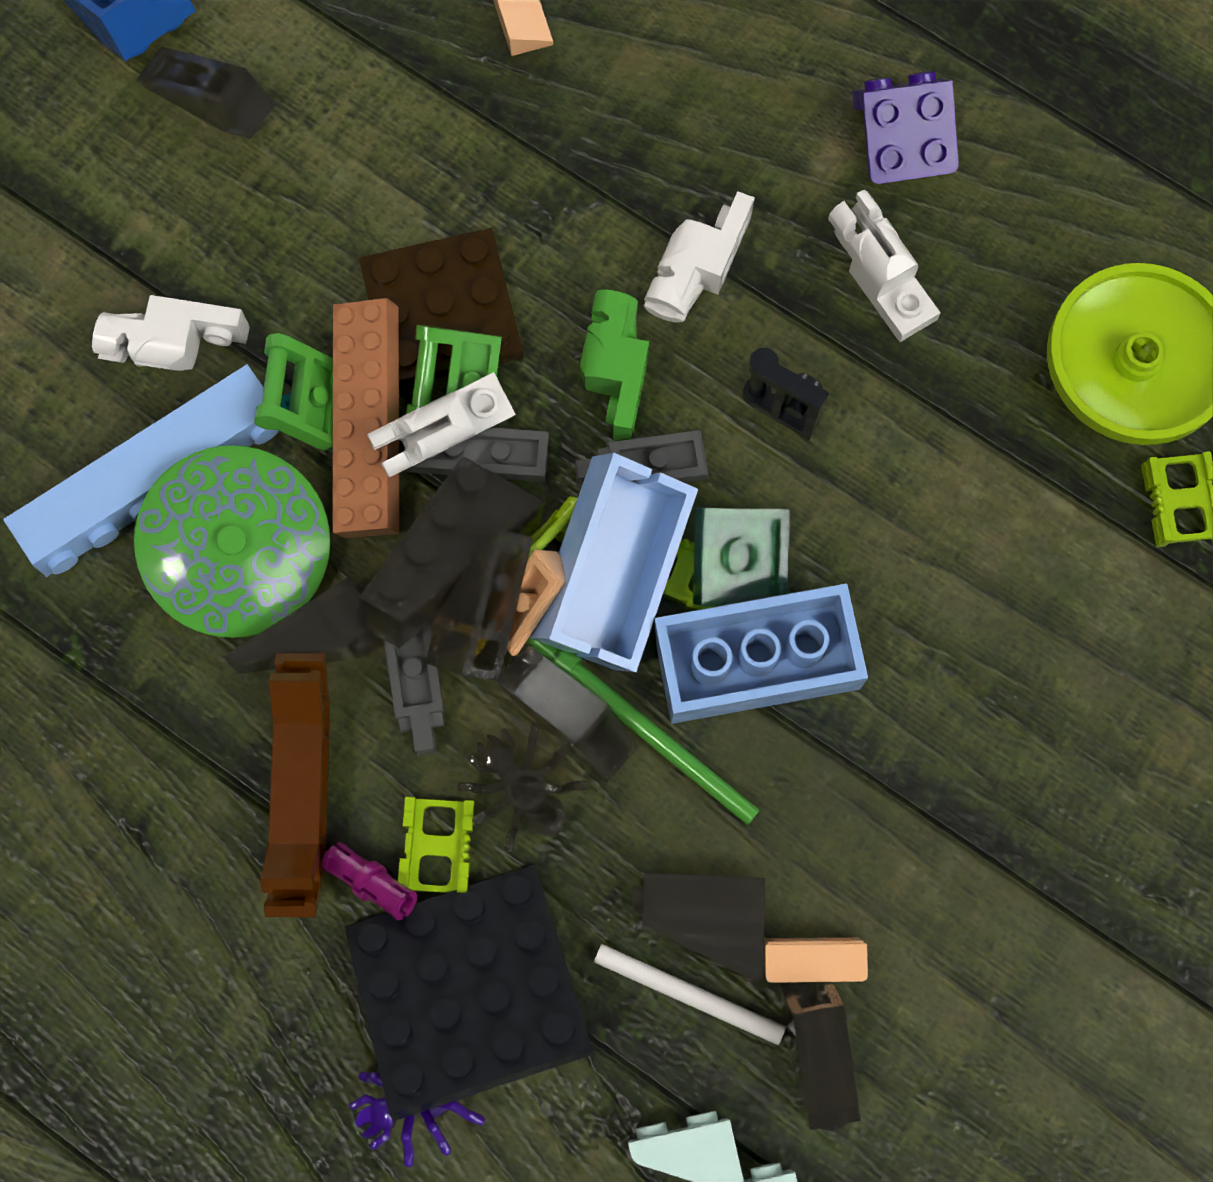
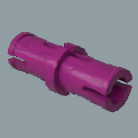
M338 842L337 846L333 845L326 852L322 862L323 869L348 884L356 897L363 901L370 900L377 904L396 920H402L403 915L407 917L413 910L417 901L416 892L388 875L385 866L377 861L369 862L341 842Z

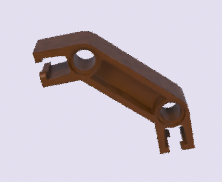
M276 653L274 659L276 673H270L268 681L273 716L269 841L260 877L261 889L264 893H268L267 900L264 903L265 917H316L325 872L322 862L326 854L330 698L325 653Z

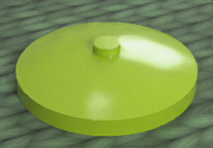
M1147 263L1116 265L1101 270L1082 281L1061 305L1052 322L1048 336V368L1055 389L1062 401L1086 426L1108 438L1129 444L1157 445L1169 443L1188 436L1201 428L1213 417V295L1200 283L1177 270Z

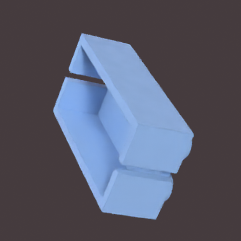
M616 453L593 456L559 551L566 583L529 638L565 652L577 653L576 656L612 670L636 672L698 489L663 473L651 474V468Z

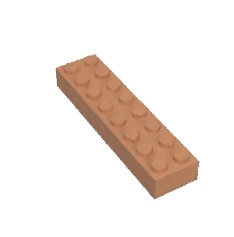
M388 298L333 305V533L343 538L399 534V473L389 478L381 465L382 462L399 454V440L393 441L374 451L367 437V434L399 418V307Z

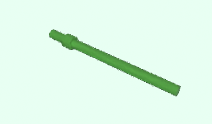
M527 639L525 643L552 664L550 670L564 681L568 678L723 806L745 824L749 825L760 810L581 664L583 658L576 656V653L565 652L537 640Z

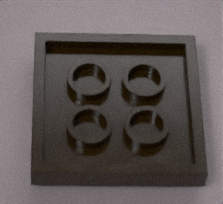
M492 227L359 257L368 300L388 298L399 307V387L414 384L420 341L415 339L417 325L501 336L498 364L524 358ZM438 343L434 379L448 376L452 350V345Z

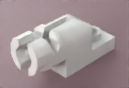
M862 190L856 194L855 198L858 202L852 209L843 201L832 210L828 220L835 229L836 237L852 258L849 272L898 341L902 342L938 320L940 311L915 278L918 270L917 262L902 243L889 220L883 218L881 209L868 191ZM856 222L862 230L859 234L855 232Z
M737 191L731 207L727 205L722 206L715 228L687 219L675 230L658 265V277L653 279L644 300L646 302L644 307L646 311L666 321L683 322L703 289L717 295L719 294L751 219L755 197Z
M150 295L145 315L142 313L112 314L102 312L95 324L92 348L94 353L99 354L98 359L124 363L130 355L136 366H150L181 371L193 369L201 337L212 344L229 346L231 342L246 344L250 326L241 309Z
M493 372L367 434V437L374 451L396 440L403 442L405 446L404 452L381 463L384 471L390 478L513 417L515 413Z

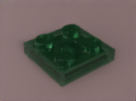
M695 508L693 604L699 606H724L786 595L790 509Z

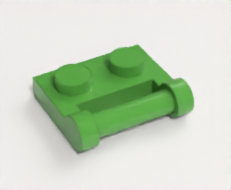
M417 325L415 339L420 341L412 404H407L406 414L431 403L438 343L452 345L447 395L493 372L497 377L502 337L428 325Z
M279 333L268 335L264 353L268 356L262 403L256 407L254 423L263 429L279 430L322 451L333 446V358L290 336ZM287 360L295 364L289 410L280 407Z

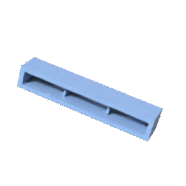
M246 364L3 519L31 564L46 577L69 570L77 563V557L93 547L100 548L111 543L118 536L119 530L133 521H137L141 504L152 485L168 468L179 460L207 448L231 445L250 447L254 443L259 445L271 440L279 430L263 429L254 423L256 407L262 403L264 387L248 364Z

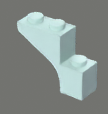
M716 1111L686 1117L688 1127L668 1131L666 1122L636 1128L638 1138L628 1140L631 1157L637 1164L692 1182H797L795 1172L791 1169L782 1171L780 1162L751 1168L752 1178L743 1180L731 1122L727 1118L718 1120Z

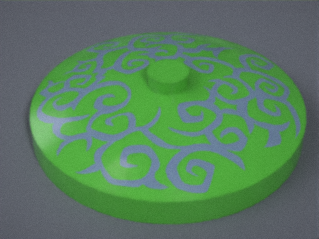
M233 445L218 446L184 457L168 468L155 481L143 500L137 516L134 549L141 578L153 599L166 613L195 631L218 637L237 638L258 635L273 630L292 619L308 604L318 590L327 568L330 553V532L324 507L316 491L307 479L292 465L260 449Z

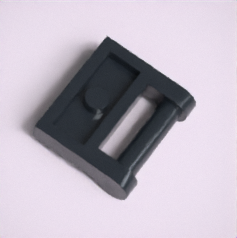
M759 348L755 350L749 361L751 379L745 383L743 389L745 402L754 409L810 440L819 425L829 393L823 390L822 384L812 376L804 373L797 375L781 366L777 354L772 349ZM771 387L776 389L775 394L771 393Z

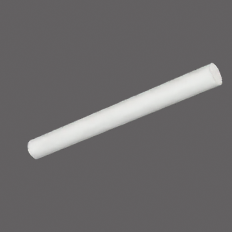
M601 944L594 963L776 1045H779L785 1032L786 1026L606 945Z

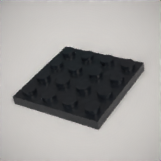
M535 865L468 886L467 892L457 893V890L418 902L407 917L403 915L402 920H396L389 913H384L344 926L389 1115L393 1121L594 1055Z

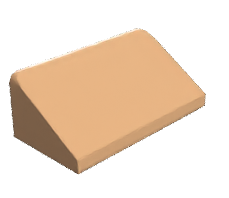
M493 0L511 56L553 45V39L540 0Z
M534 550L487 622L513 656H517L566 583L562 558L556 551Z
M858 937L763 938V941H761L764 973L767 981L771 983L858 982L867 980V943Z

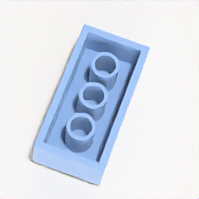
M847 584L654 619L653 634L671 724L860 690L868 679Z

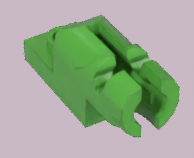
M598 290L594 296L591 311L592 324L587 328L579 366L586 390L611 396L606 423L613 425V441L630 440L633 438L648 362L649 341L637 339L636 314L638 301L634 297L619 291Z

